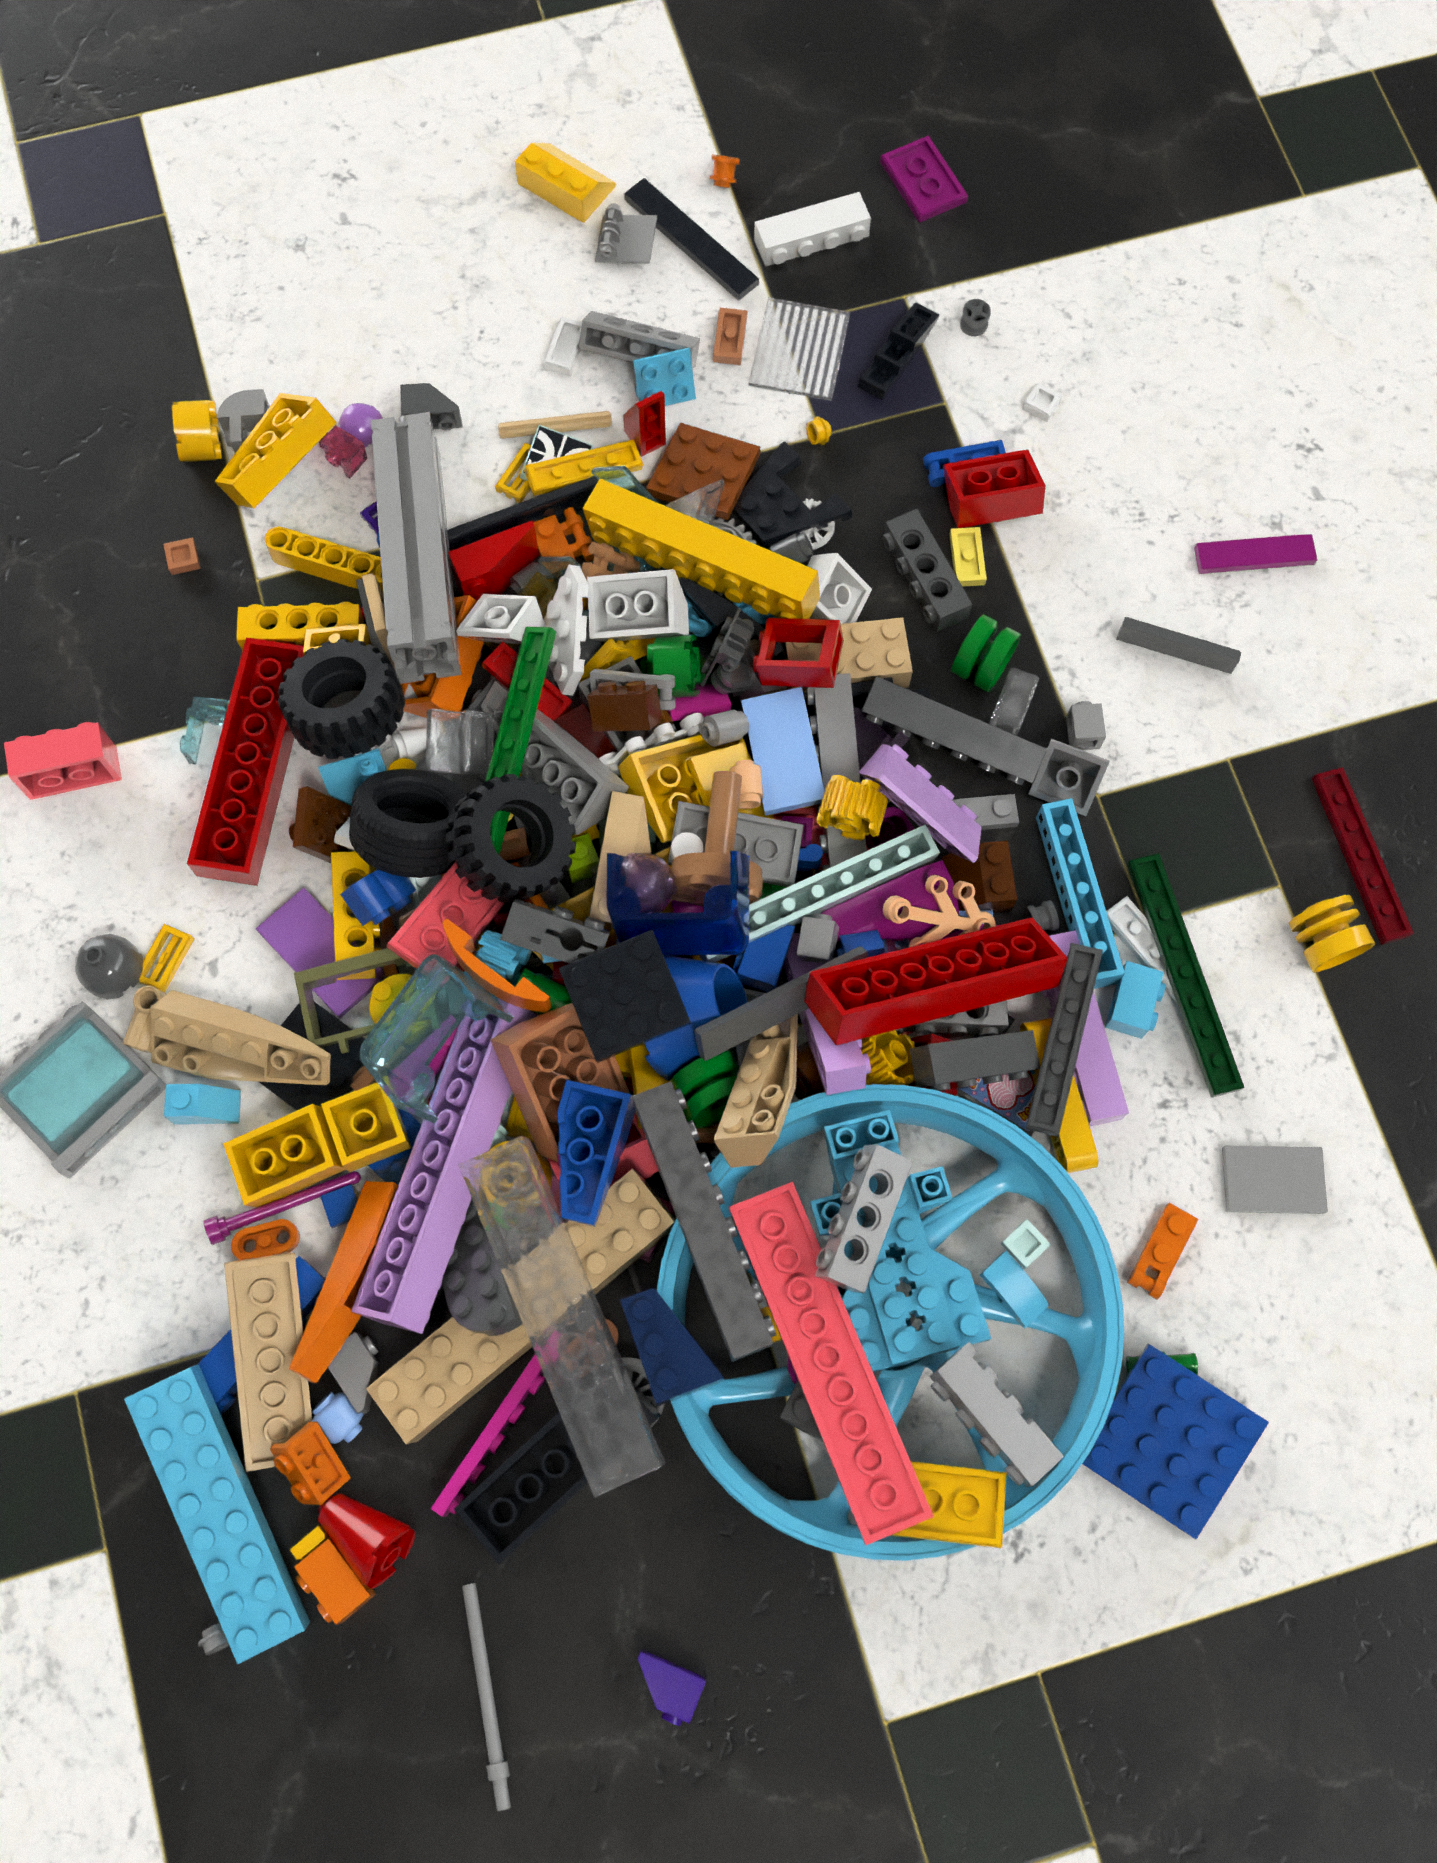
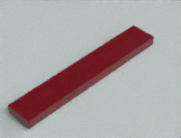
M1341 767L1315 774L1312 777L1313 784L1380 944L1385 945L1411 937L1414 932L1344 768Z

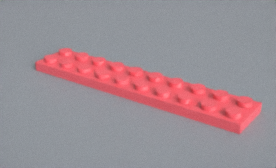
M790 1182L730 1206V1214L865 1546L934 1517L837 1285L815 1276L818 1268L816 1266V1259L821 1251V1247L794 1183Z

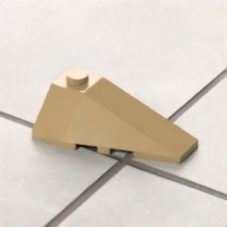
M612 791L589 917L620 925L652 928L657 903V890L644 797Z

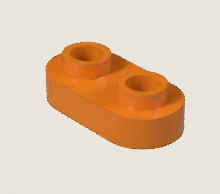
M278 1219L240 1230L232 1239L231 1250L239 1260L286 1254L292 1252L298 1246L300 1233L292 1222ZM287 1232L289 1235L288 1240L285 1243H279V1235ZM255 1241L256 1248L252 1252H247V1243Z

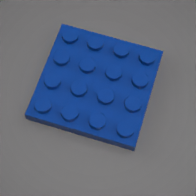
M1147 1343L1115 1394L1104 1427L1082 1464L1197 1540L1269 1422Z

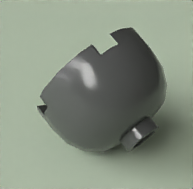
M114 934L98 935L89 939L79 949L75 959V972L79 982L96 997L107 1000L120 998L125 995L122 992L126 991L130 986L134 988L138 984L143 971V957L138 952L136 946L126 938Z

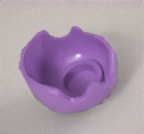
M363 403L351 404L343 410L339 419V436L348 446L359 444L366 448L369 444H372L371 420L382 419L383 417L374 406Z

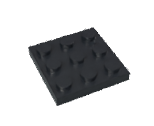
M653 930L559 968L597 1063L691 1024Z
M314 1002L322 1038L353 1030ZM299 1003L281 1026L307 1039ZM363 1037L348 1040L349 1052L344 1054L341 1053L339 1043L325 1046L324 1050L331 1054L330 1082L327 1085L259 1083L296 1111L311 1104L321 1106L322 1103L350 1093L353 1090L350 1085L354 1082L352 1080L354 1075L363 1066L369 1067L377 1059L376 1053L379 1049Z

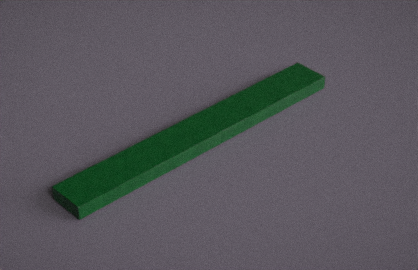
M1157 853L1130 860L1127 864L1210 1096L1214 1098L1241 1091L1245 1088L1160 854Z

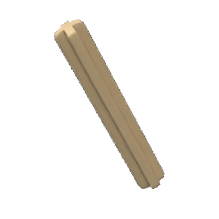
M609 411L503 422L498 424L500 438L505 439L535 435L538 425L557 432L603 428L612 425V418Z

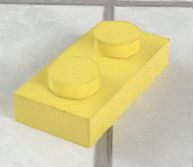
M980 527L951 529L949 536L953 569L962 587L985 585L987 578Z

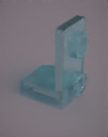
M193 697L192 706L188 707L186 711V724L188 725L186 735H183L180 740V751L189 764L197 763L205 721L213 725H223L230 700Z

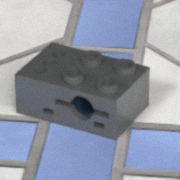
M515 899L500 940L567 963H572L604 950L609 930L604 928L605 922L587 916L585 922L573 918V911L559 906H555L552 911L520 899Z

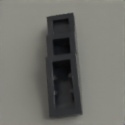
M915 302L890 331L888 340L875 354L873 364L861 376L858 388L883 400L926 340L940 314Z
M682 577L679 579L685 598L715 632L724 624L727 616L732 619L734 618L738 610L737 606L705 587ZM741 610L738 617L749 619L754 624V633L750 640L759 639L761 630L765 631V629ZM776 642L772 660L778 657L784 650L778 642Z

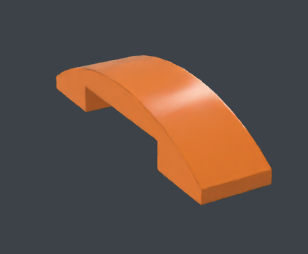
M447 918L442 922L448 944L458 963L483 989L495 997L523 1009L546 1013L551 1009L550 996L525 977L516 986H513L472 954L475 947L470 935Z

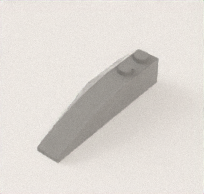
M495 680L482 702L481 708L498 734L509 688ZM537 709L521 774L533 777L534 784L542 781L549 785L548 791L551 794L554 792L558 793L562 798L560 804L563 809L568 807L572 815L568 817L570 825H575V835H578L607 817L612 791L626 793L629 786L573 736Z

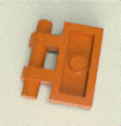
M573 507L564 510L566 521L559 524L556 515L533 522L540 557L549 567L553 576L566 572L568 565L577 566L575 559L577 556L583 555L587 562L592 561L595 555L589 553V546L592 540L589 536H586L583 529L584 522L581 516L576 514ZM573 534L576 542L569 545L565 536Z

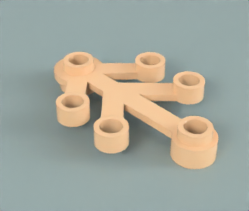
M938 875L930 876L926 880L925 887L933 895L941 912L911 906L907 899L900 896L889 897L883 905L884 916L894 923L901 924L910 919L937 925L923 936L912 939L909 947L940 940L954 929L964 930L959 934L962 935L980 930V926L983 923L982 929L996 926L995 919L990 913L979 910L973 898L975 888L966 881H958L953 887V895L956 899L961 900L968 917L959 916L946 892L948 889L947 880ZM939 880L940 885L937 890H934V884ZM966 886V893L961 896V890ZM903 906V910L898 916V909Z

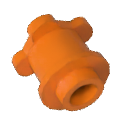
M712 154L711 159L714 160L713 174L709 176V179L714 180L715 186L730 188L731 183H736L734 175L736 164L740 163L739 158Z

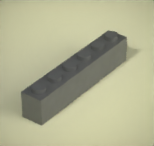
M877 676L861 711L867 713L865 719L882 726L885 720L894 724L893 731L910 738L913 732L923 737L921 743L937 750L940 744L951 749L949 755L963 761H967L968 756L979 760L977 767L991 773H995L998 768L1008 773L1006 779L1023 785L1025 780L1033 783L1047 751L1042 746Z

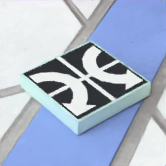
M538 425L520 478L528 481L524 472L525 465L591 450L594 445Z

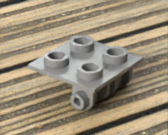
M615 203L610 204L606 208L605 214H603L595 262L650 264L657 215H622L619 205Z

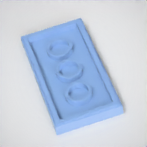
M802 687L741 700L743 712L749 722L748 735L754 764L761 767L762 803L765 816L821 804L825 790Z

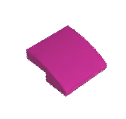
M712 682L705 683L704 687L700 683L695 684L694 689H700L698 697L675 698L676 707L665 711L668 712L670 720L673 722L682 720L693 713H701L703 717L731 710V701L727 694L719 693L712 685Z

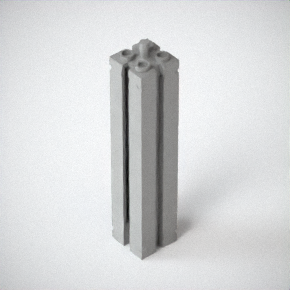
M430 412L399 417V423L395 421L394 417L371 420L385 622L388 634L387 647L392 661L395 662V670L399 682L402 684L425 680L424 674L435 673L437 678L461 675L452 571L448 555L450 550L442 467L440 463L441 457L437 439L434 436Z

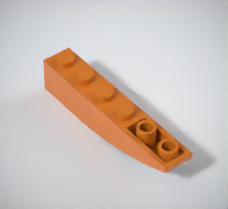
M365 1181L289 1367V1370L311 1383L318 1382L361 1317V1315L353 1313L351 1310L396 1194L398 1185L394 1182Z

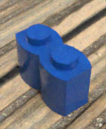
M377 869L352 884L340 895L362 926L371 921L374 925H377L391 915L388 911L391 908L398 912L410 904L412 900L409 896L417 890L408 877L392 875Z

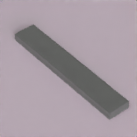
M1074 943L1070 944L1068 960L1064 969L1026 1125L1028 1130L1059 1137L1103 950Z
M859 946L811 971L868 958L867 951ZM811 971L694 1029L699 1056L704 1061H707L808 1009L804 998Z

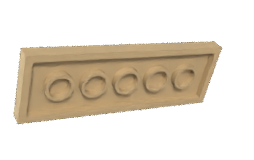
M294 1252L224 1262L246 1472L276 1467L273 1462L275 1457L270 1451V1447L275 1443H285L306 1424L312 1422L308 1380L289 1370L303 1335Z

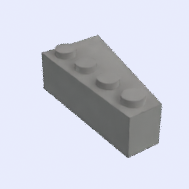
M968 1342L929 1376L934 1382L931 1388L941 1400L946 1402L949 1399L958 1409L955 1415L960 1422L969 1430L972 1427L977 1430L983 1437L979 1441L980 1444L992 1457L995 1458L999 1455L1007 1464V1467L1004 1469L1005 1472L1018 1486L1023 1483L1026 1487H1032L1064 1456L1033 1419L1028 1417L1025 1420L1020 1415L1024 1410L1014 1395L1005 1389L1002 1391L998 1389V1376L989 1365L985 1366L980 1361L978 1363L972 1356L977 1351Z

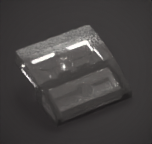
M440 709L428 710L426 771L459 775H487L493 753L494 714L464 710L462 712Z

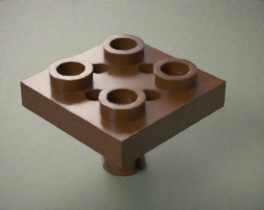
M311 787L298 788L295 823L289 827V836L293 841V848L331 863V852H348L347 847L334 843L335 833L350 818L352 806Z

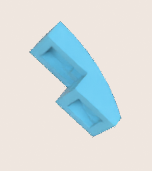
M1004 1251L979 1275L1003 1300L1001 1305L1024 1329L1049 1306V1303L1035 1283L1007 1251Z

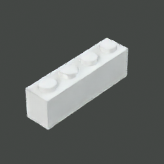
M860 192L756 221L754 241L765 266L781 264L786 260L808 256L820 250L832 249L844 243L859 241L869 237L871 217Z

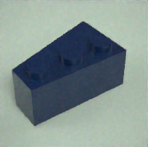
M655 1288L620 1300L656 1406L724 1381V1377Z

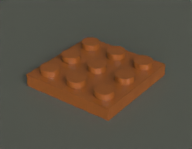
M680 422L646 488L647 495L728 520L761 454L760 446Z

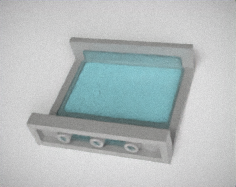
M83 1001L78 1005L70 1007L58 1024L45 1030L39 1036L38 1042L17 1055L13 1065L4 1073H0V1108L52 1161L51 1165L57 1172L69 1179L166 1089V1084L130 1047L123 1045V1040Z

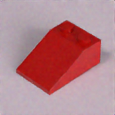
M532 520L448 552L455 582L461 595H470L477 601L482 594L501 595L511 585L509 578L539 556L535 526Z

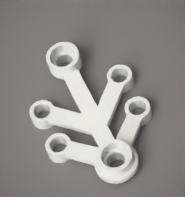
M701 713L688 715L680 722L681 730L674 732L670 723L661 724L654 729V732L645 741L641 736L633 737L625 743V746L618 753L611 752L605 754L599 760L619 776L621 774L618 766L630 754L679 741L685 737L690 738L700 735L704 717Z

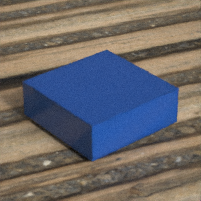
M352 1184L320 1196L331 1228L349 1222L358 1201Z

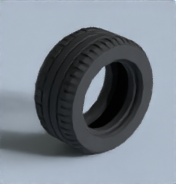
M393 769L376 773L367 778L354 792L349 828L350 843L367 864L392 875L423 878L445 873L456 862H450L448 852L452 851L451 844H446V833L452 831V828L447 823L450 815L456 812L454 809L455 805L460 799L466 797V793L455 782L428 771Z

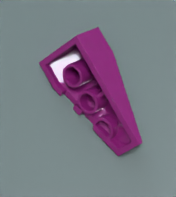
M943 860L906 873L821 912V914L831 916L832 921H835L839 926L837 943H840V935L873 930L879 931L881 939H892V941H903V939L921 937L937 925L910 919L901 924L894 923L884 916L883 905L889 897L900 896L907 899L911 906L941 912L933 895L925 887L926 880L932 875H938L947 880L948 889L946 892L958 915L959 907L958 899L953 895L954 883ZM939 880L935 882L934 890L938 889L940 885ZM903 906L898 909V916L901 914ZM954 929L949 934L959 931L960 929Z

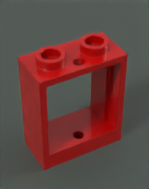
M767 618L765 631L761 630L759 635L760 652L755 654L753 661L754 672L759 674L761 685L834 688L844 642L840 620ZM776 642L822 643L819 661L772 660Z

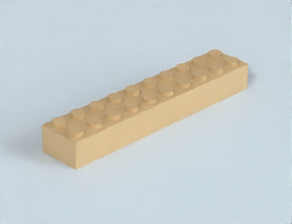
M631 1169L609 1188L595 1227L568 1221L508 1271L522 1316V1325L502 1335L488 1336L486 1334L473 1333L461 1326L452 1317L369 1385L366 1390L405 1444L418 1442L671 1232L676 1218L638 1171Z

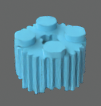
M487 930L481 936L478 943L483 947L478 950L475 957L515 986L522 974L519 971L522 965L525 966L532 951L500 940L502 934ZM464 972L463 980L468 982L466 988L469 992L483 998L499 999L483 989Z

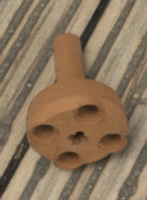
M717 771L713 774L705 852L687 853L673 859L668 880L670 888L669 897L671 899L713 908L718 911L721 908H735L737 911L758 901L761 897L763 888L762 868L750 860L733 856L742 782L740 774L731 771Z

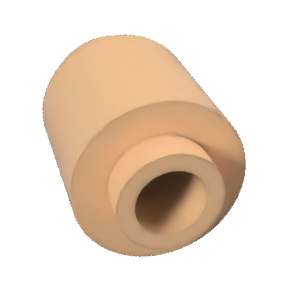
M752 760L736 762V766L731 767L730 771L742 776L739 809L756 808L761 805L760 799L763 798L761 767L754 764Z

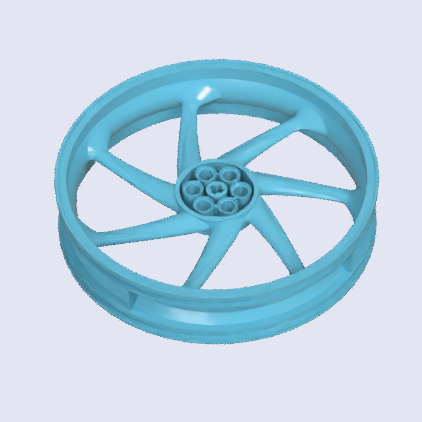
M872 1084L866 1085V1088L831 1095H826V1092L818 1093L791 1103L780 1136L765 1159L798 1139L824 1130L825 1126L890 1110L894 1123L922 1126L949 1134L972 1144L996 1159L998 1166L995 1171L955 1196L952 1201L943 1204L921 1219L931 1249L935 1250L973 1214L1005 1192L1017 1193L1044 1206L1065 1241L1079 1280L1084 1312L1079 1317H1073L1046 1308L1027 1326L1065 1339L1072 1350L1079 1376L1077 1389L1067 1416L1052 1441L1064 1457L1032 1487H1026L1023 1483L1018 1486L1006 1473L1004 1534L1026 1521L1050 1502L1071 1480L1089 1455L1102 1431L1115 1397L1123 1355V1301L1115 1262L1098 1218L1081 1189L1062 1165L1040 1143L1015 1124L993 1111L961 1097L914 1086ZM720 1153L710 1164L712 1171L707 1173L711 1185L718 1184L725 1204L720 1205L724 1218L731 1217L729 1207L733 1204L738 1183L756 1166L730 1168L724 1156ZM835 1181L833 1182L832 1195L838 1194ZM676 1218L661 1261L657 1292L685 1327L686 1296L694 1261ZM736 1229L737 1236L732 1238L736 1246L737 1251L741 1249L744 1250L750 1265V1269H748L747 1271L757 1280L754 1270L747 1256V1253L745 1251V1248L743 1246V1243L741 1241V1238L739 1236V1233ZM850 1241L844 1247V1253L848 1259L853 1254V1245ZM890 1247L889 1252L885 1255L887 1258H893L895 1263H899L902 1253L901 1251H896L894 1247ZM974 1284L985 1319L1020 1325L1001 1305L1003 1300L992 1289ZM837 1286L839 1293L843 1298L846 1289ZM910 1319L906 1321L907 1327L912 1326ZM958 1349L881 1371L877 1383L896 1427L911 1400L924 1368H929L934 1372ZM787 1366L753 1375L727 1379L721 1383L671 1401L676 1418L687 1440L708 1472L730 1496L749 1512L788 1536L808 1545L834 1553L873 1560L908 1561L934 1558L975 1547L973 1545L892 1535L865 1546L857 1525H852L848 1520L850 1507L839 1481L827 1498L798 1501L787 1500L771 1490L752 1474L733 1454L714 1427L708 1415L709 1409L713 1405L790 1396L795 1385L789 1376ZM974 1427L970 1430L967 1429L985 1470L1005 1472L1004 1469L1007 1467V1464L999 1455L994 1458L983 1448L979 1442L983 1437Z

